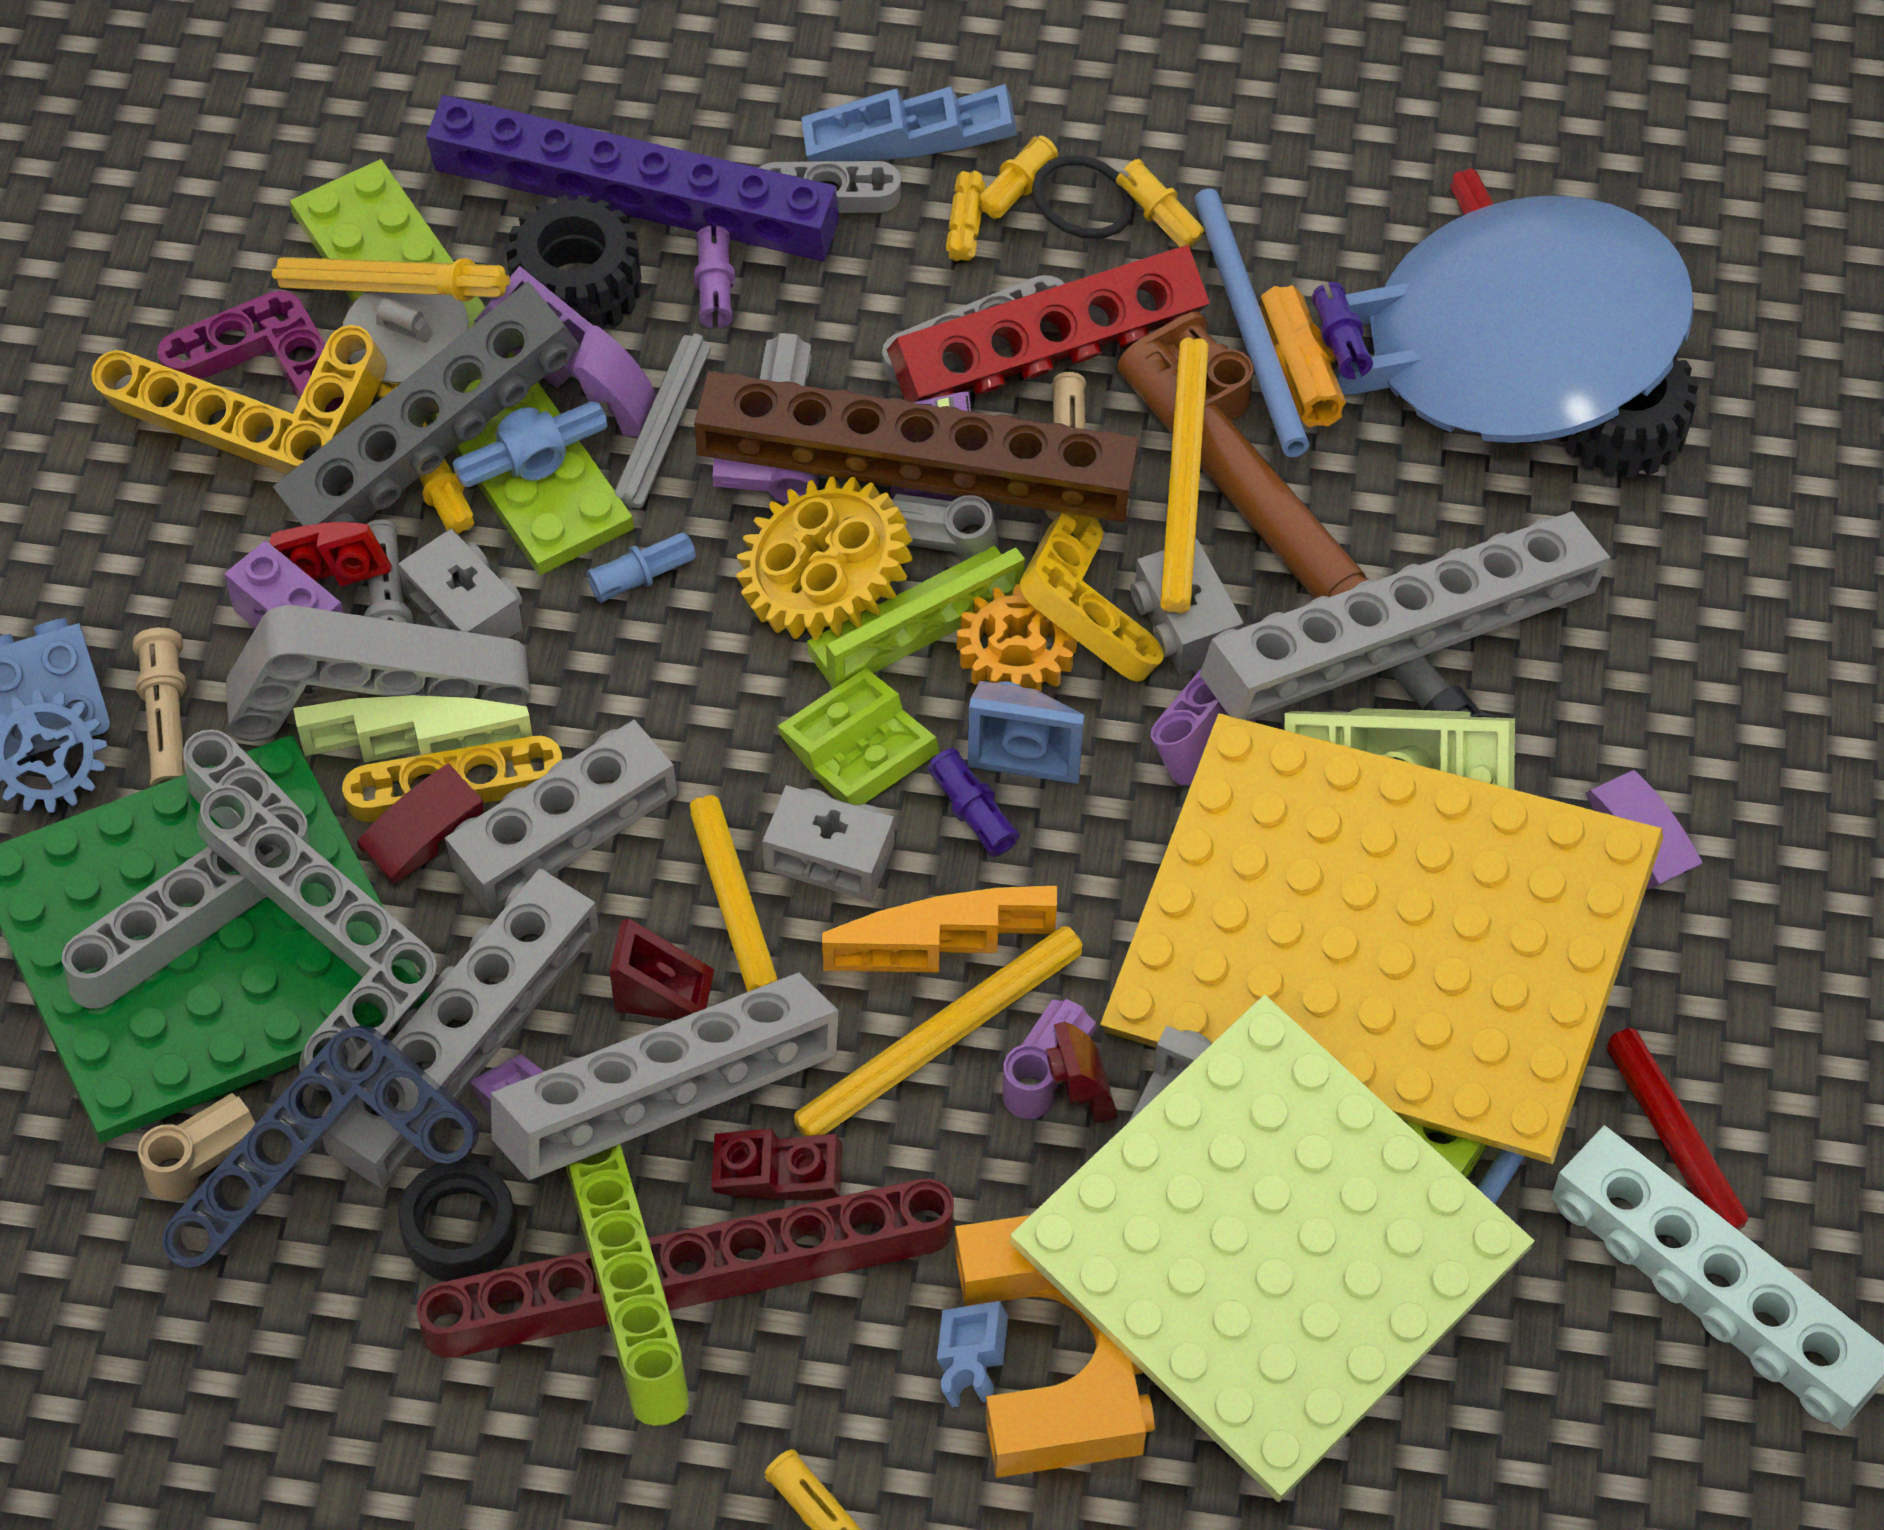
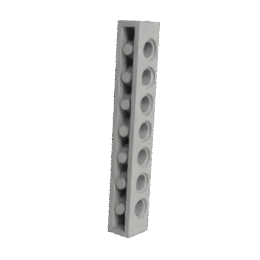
M1573 511L1552 519L1544 517L1535 521L1529 527L1509 534H1496L1486 542L1464 550L1462 548L1453 549L1442 558L1428 563L1408 565L1398 573L1380 580L1363 581L1349 591L1332 597H1318L1301 608L1284 614L1282 612L1270 614L1261 622L1238 630L1227 629L1211 640L1200 676L1229 716L1249 720L1593 594L1611 557Z

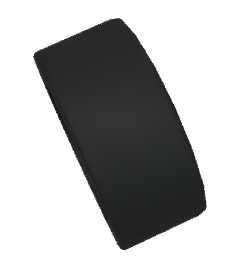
M460 1159L449 1164L437 1163L420 1172L404 1190L398 1209L400 1231L406 1251L416 1267L439 1280L450 1281L497 1269L511 1252L517 1234L515 1209L510 1190L499 1174L478 1162ZM469 1193L479 1195L488 1201L493 1209L494 1222L492 1229L482 1240L469 1247L453 1250L437 1247L430 1243L423 1233L422 1220L424 1213L434 1202L447 1195Z

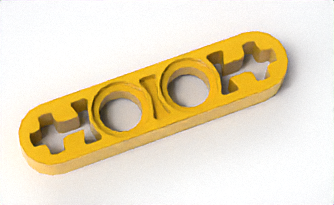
M529 736L366 764L354 768L346 775L342 785L345 805L351 816L362 822H375L394 803L411 790L410 785L417 776L432 774L449 763L480 796L483 803L503 800L511 791L517 788H525L548 774L549 770L556 763L563 760L562 752L559 745L548 737ZM542 758L544 770L533 771L531 759ZM506 762H513L515 776L508 777ZM480 764L493 766L498 771L494 779L484 784L470 782L466 775L471 768ZM393 781H399L402 796L395 797ZM374 787L375 799L364 801L363 788Z

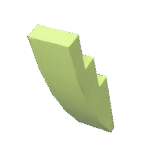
M406 695L355 698L293 708L304 756L360 745L363 761L367 763L420 751V755L532 736L527 706L475 698Z

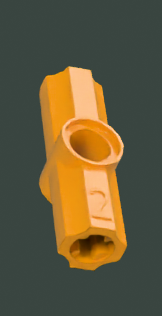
M1293 285L1288 287L1274 286L1260 296L1262 300L1260 309L1299 417L1309 428L1320 425L1328 427L1343 417L1341 412L1346 404L1331 366L1336 361L1333 349L1325 345L1320 328L1314 324L1303 294Z

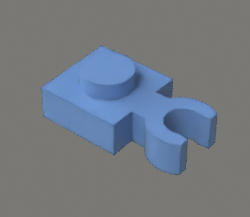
M1000 1301L942 1310L937 1361L945 1372L941 1379V1389L952 1408L959 1407L960 1394L969 1385H973L982 1403L986 1402V1396L993 1395L994 1386L986 1372V1368L1003 1365L1008 1323V1314Z

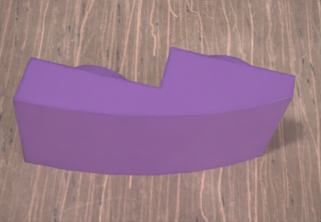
M588 325L581 347L572 356L573 375L579 380L588 402H607L608 410L611 414H614L623 436L638 437L657 394L633 357L600 327Z
M1635 770L1585 793L1594 811L1662 828L1664 838L1647 885L1648 890L1703 863L1674 814L1656 791Z

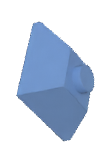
M980 681L971 696L969 704L968 767L1079 784L1084 714L1036 689L1023 688L1012 682L991 683Z

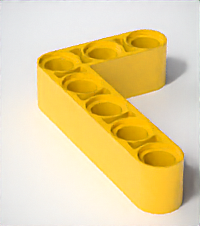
M355 325L340 327L327 340L293 414L120 350L106 352L100 356L93 366L91 375L92 382L97 390L120 412L281 473L289 474L304 462L302 460L303 454L308 448L318 444L324 446L369 409L385 375L387 363L386 357L365 329ZM359 350H366L365 356L361 361L356 364H347L349 357ZM132 375L131 380L126 386L115 390L116 384L121 378ZM179 392L174 403L161 407L162 402L168 395ZM344 397L343 403L338 409L333 412H325V408L331 400ZM226 409L225 416L221 421L208 425L209 419L215 412ZM268 427H274L268 439L255 443L256 436L260 431Z

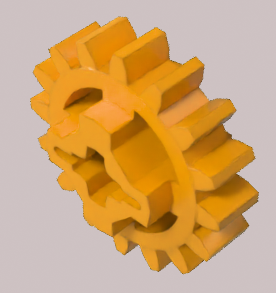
M1017 584L1013 589V595L1005 596L1003 591L996 587L993 588V600L988 603L980 597L975 598L973 613H962L961 630H957V650H960V666L962 669L972 668L971 682L974 685L987 679L991 683L1012 682L1023 688L1036 689L1041 692L1042 682L1046 681L1050 685L1058 687L1061 682V671L1071 672L1073 668V656L1077 652V640L1035 609L1025 599L1020 585ZM984 632L988 635V647L983 649L980 642ZM1049 634L1054 643L1050 651L1046 648V636Z

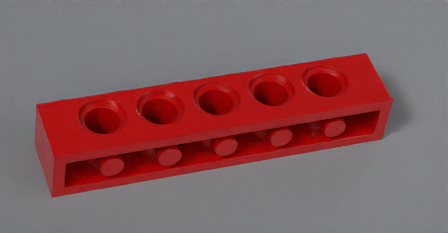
M1185 245L897 337L886 350L903 397L907 402L913 403L946 396L972 388L975 395L978 396L1003 387L1005 385L1003 378L1022 373L1024 380L1046 374L1054 369L1052 362L1070 357L1072 364H1078L1102 354L1101 346L1118 341L1120 349L1130 347L1136 341L1148 335V331L1163 327L1190 312L1200 313L1210 302L1190 247ZM1137 290L1146 291L1153 296L1156 302V311L1146 310L1139 304ZM1089 306H1098L1106 312L1109 320L1108 326H1099L1091 320L1088 312ZM1041 321L1052 322L1058 327L1061 334L1060 342L1049 341L1043 336L1040 330ZM999 336L1005 338L1012 346L1013 356L1011 358L999 356L993 350L991 344L992 337ZM944 352L957 354L964 363V373L956 374L949 371L943 363L942 354Z

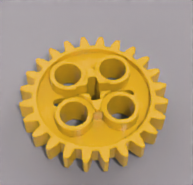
M830 476L825 488L818 490L813 480L808 481L805 495L799 496L793 489L787 490L789 503L785 506L771 501L769 506L774 515L770 519L755 517L753 521L760 532L759 534L744 535L743 541L750 551L737 555L743 570L736 575L744 588L741 593L751 609H753L762 623L768 621L776 633L787 628L792 638L798 639L807 628L812 638L819 640L824 627L830 626L836 637L841 636L843 622L850 620L854 626L859 628L862 626L860 613L867 610L872 614L879 615L881 611L876 603L879 597L894 599L896 597L890 582L905 581L907 578L900 565L912 561V555L906 545L912 542V537L905 527L907 522L898 506L895 507L889 494L885 492L880 495L875 485L871 482L861 489L856 478L851 477L841 489L835 477Z

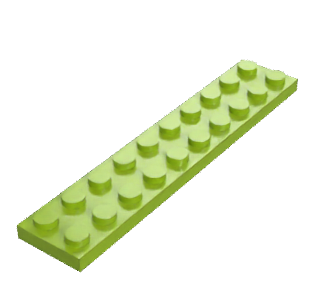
M382 159L289 200L293 216L322 258L454 263ZM345 291L353 304L365 293ZM479 297L463 302L468 316V329L475 324L474 320L485 308ZM510 352L507 358H512L516 355ZM481 379L475 380L472 383H470L466 388L465 393L471 392L475 388H477V386L481 382ZM537 382L529 388L527 395L519 403L503 409L486 423L484 430L477 437L462 442L454 449V452L459 458L496 442L495 433L499 424L506 416L518 409L531 407L537 409L540 413L547 411L552 418L560 415V412ZM439 413L430 416L433 421L437 419ZM580 441L565 446L566 455L562 464L555 472L543 479L529 481L522 478L521 475L514 477L510 471H506L477 484L539 576L634 530L633 516L621 499L615 495L614 489Z

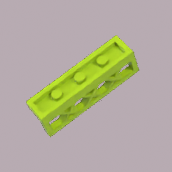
M994 545L986 551L980 552L896 595L894 599H888L878 604L881 611L879 615L872 614L869 611L861 613V627L857 628L850 620L843 622L841 636L836 637L832 629H829L822 633L819 640H814L813 638L808 640L807 652L833 689L864 668L875 673L960 629L961 615L963 612L973 613L975 598L980 597L988 603L993 600V588L999 587L1005 596L1013 595L1015 585H1020V580L1024 574L1025 558L1016 547L1001 554Z

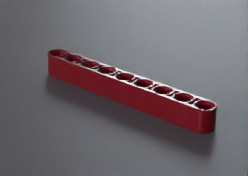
M918 1179L649 1237L648 1241L670 1311L927 1255L942 1250L950 1242L953 1235L954 1197L949 1188L942 1182L934 1179ZM922 1210H931L940 1215L933 1222H921L913 1216ZM863 1223H873L882 1228L873 1235H862L853 1230ZM803 1236H815L822 1240L818 1246L813 1248H802L794 1243ZM750 1248L763 1253L758 1259L753 1261H742L735 1257L739 1251ZM589 1251L435 1284L421 1294L417 1302L416 1312L427 1348L433 1354L443 1358L460 1357L608 1324ZM687 1261H694L703 1266L698 1272L693 1274H681L675 1270L676 1267ZM567 1287H575L583 1291L577 1298L570 1301H562L555 1298V1295L560 1290ZM507 1300H515L522 1303L517 1311L510 1314H500L494 1311L500 1303ZM454 1313L461 1316L460 1320L450 1327L433 1325L435 1320L444 1314Z

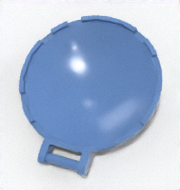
M1535 196L1492 204L1449 222L1422 240L1398 264L1384 287L1346 294L1351 312L1359 316L1362 325L1371 324L1375 356L1371 357L1373 367L1363 377L1360 375L1356 362H1351L1356 379L1344 378L1340 374L1338 366L1334 373L1343 394L1352 395L1390 387L1396 396L1400 395L1415 408L1417 416L1451 433L1456 427L1466 431L1481 433L1482 440L1508 443L1549 440L1575 434L1618 416V407L1630 401L1640 392L1647 396L1674 367L1673 358L1682 342H1687L1693 321L1694 304L1691 281L1679 252L1670 240L1645 219L1623 208L1593 199L1573 196Z

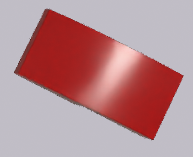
M355 522L319 523L271 533L270 544L315 581L334 576L341 587L391 572L392 565L368 524Z

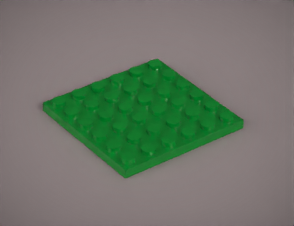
M293 735L246 751L245 753L300 808L307 818L309 846L383 908ZM213 765V766H207V767H205V768H215V767H217V766H216V765ZM186 774L0 843V931L99 1144L299 1064L300 1056L309 1038L363 978L267 896L149 978L130 989V991L114 1002L102 1008L90 1009L80 1006L73 1001L68 992L62 963V952L65 945L74 936L208 847L199 836L197 830V819L201 805L188 790ZM210 815V818H211L212 822H213L216 826L222 828V827L218 824V822ZM232 871L227 874L239 875L240 873L238 871ZM309 883L300 888L302 898L312 906L321 907L331 902L330 892L319 883ZM185 903L180 905V907H192L198 903ZM355 921L346 926L347 936L352 942L358 945H369L376 941L375 930L366 922ZM138 935L133 937L132 940H144L150 936ZM400 959L392 963L393 975L400 982L413 984L421 980L412 961ZM89 968L82 973H95L102 968ZM427 989L410 1010H418L429 998L430 995ZM360 1003L352 1009L353 1017L359 1025L375 1028L383 1022L381 1011L371 1003ZM324 1047L316 1049L313 1052V1058H315Z

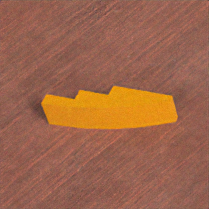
M1057 886L1003 887L942 895L872 913L822 933L823 971L939 973L940 952L997 953L998 933L1052 934L1056 929Z

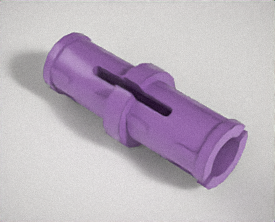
M707 226L699 230L696 235L699 265L694 270V284L700 290L699 321L703 326L713 328L712 312L716 310L718 328L728 326L733 319L730 289L735 284V270L729 264L730 235L725 228L716 226L717 242L713 244L711 226Z

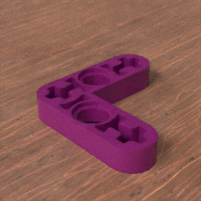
M275 291L167 335L159 343L157 354L160 365L202 380L270 351L299 401L326 343L296 295L287 291ZM281 313L286 320L279 322L278 318L274 315ZM257 322L259 330L262 331L255 333L253 323ZM239 330L246 334L241 342L234 345H224L218 341L219 337L226 331ZM209 342L211 352L206 353L205 346L202 344ZM298 347H310L316 351L314 356L307 361L295 362L288 358L289 353ZM180 354H185L187 358L191 359L182 362L180 358L176 356ZM344 397L331 400L327 404L325 412H333L338 409L343 403Z

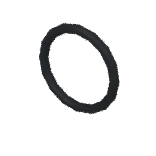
M1064 155L1049 160L1036 172L1032 186L1035 204L1046 220L1061 231L1080 238L1103 239L1120 233L1132 221L1136 206L1135 200L1123 187L1116 183L1119 172L1105 162L1088 156ZM1064 166H1084L1099 171L1112 180L1121 191L1125 204L1123 214L1114 224L1103 228H1084L1069 223L1057 215L1046 202L1043 192L1045 178L1053 170Z

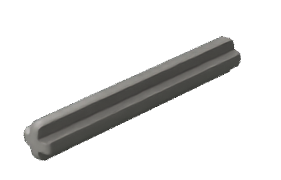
M694 333L693 336L684 335L681 338L617 484L615 495L621 499L628 510L632 508L640 509L645 504L711 351L710 344L704 341L703 336Z

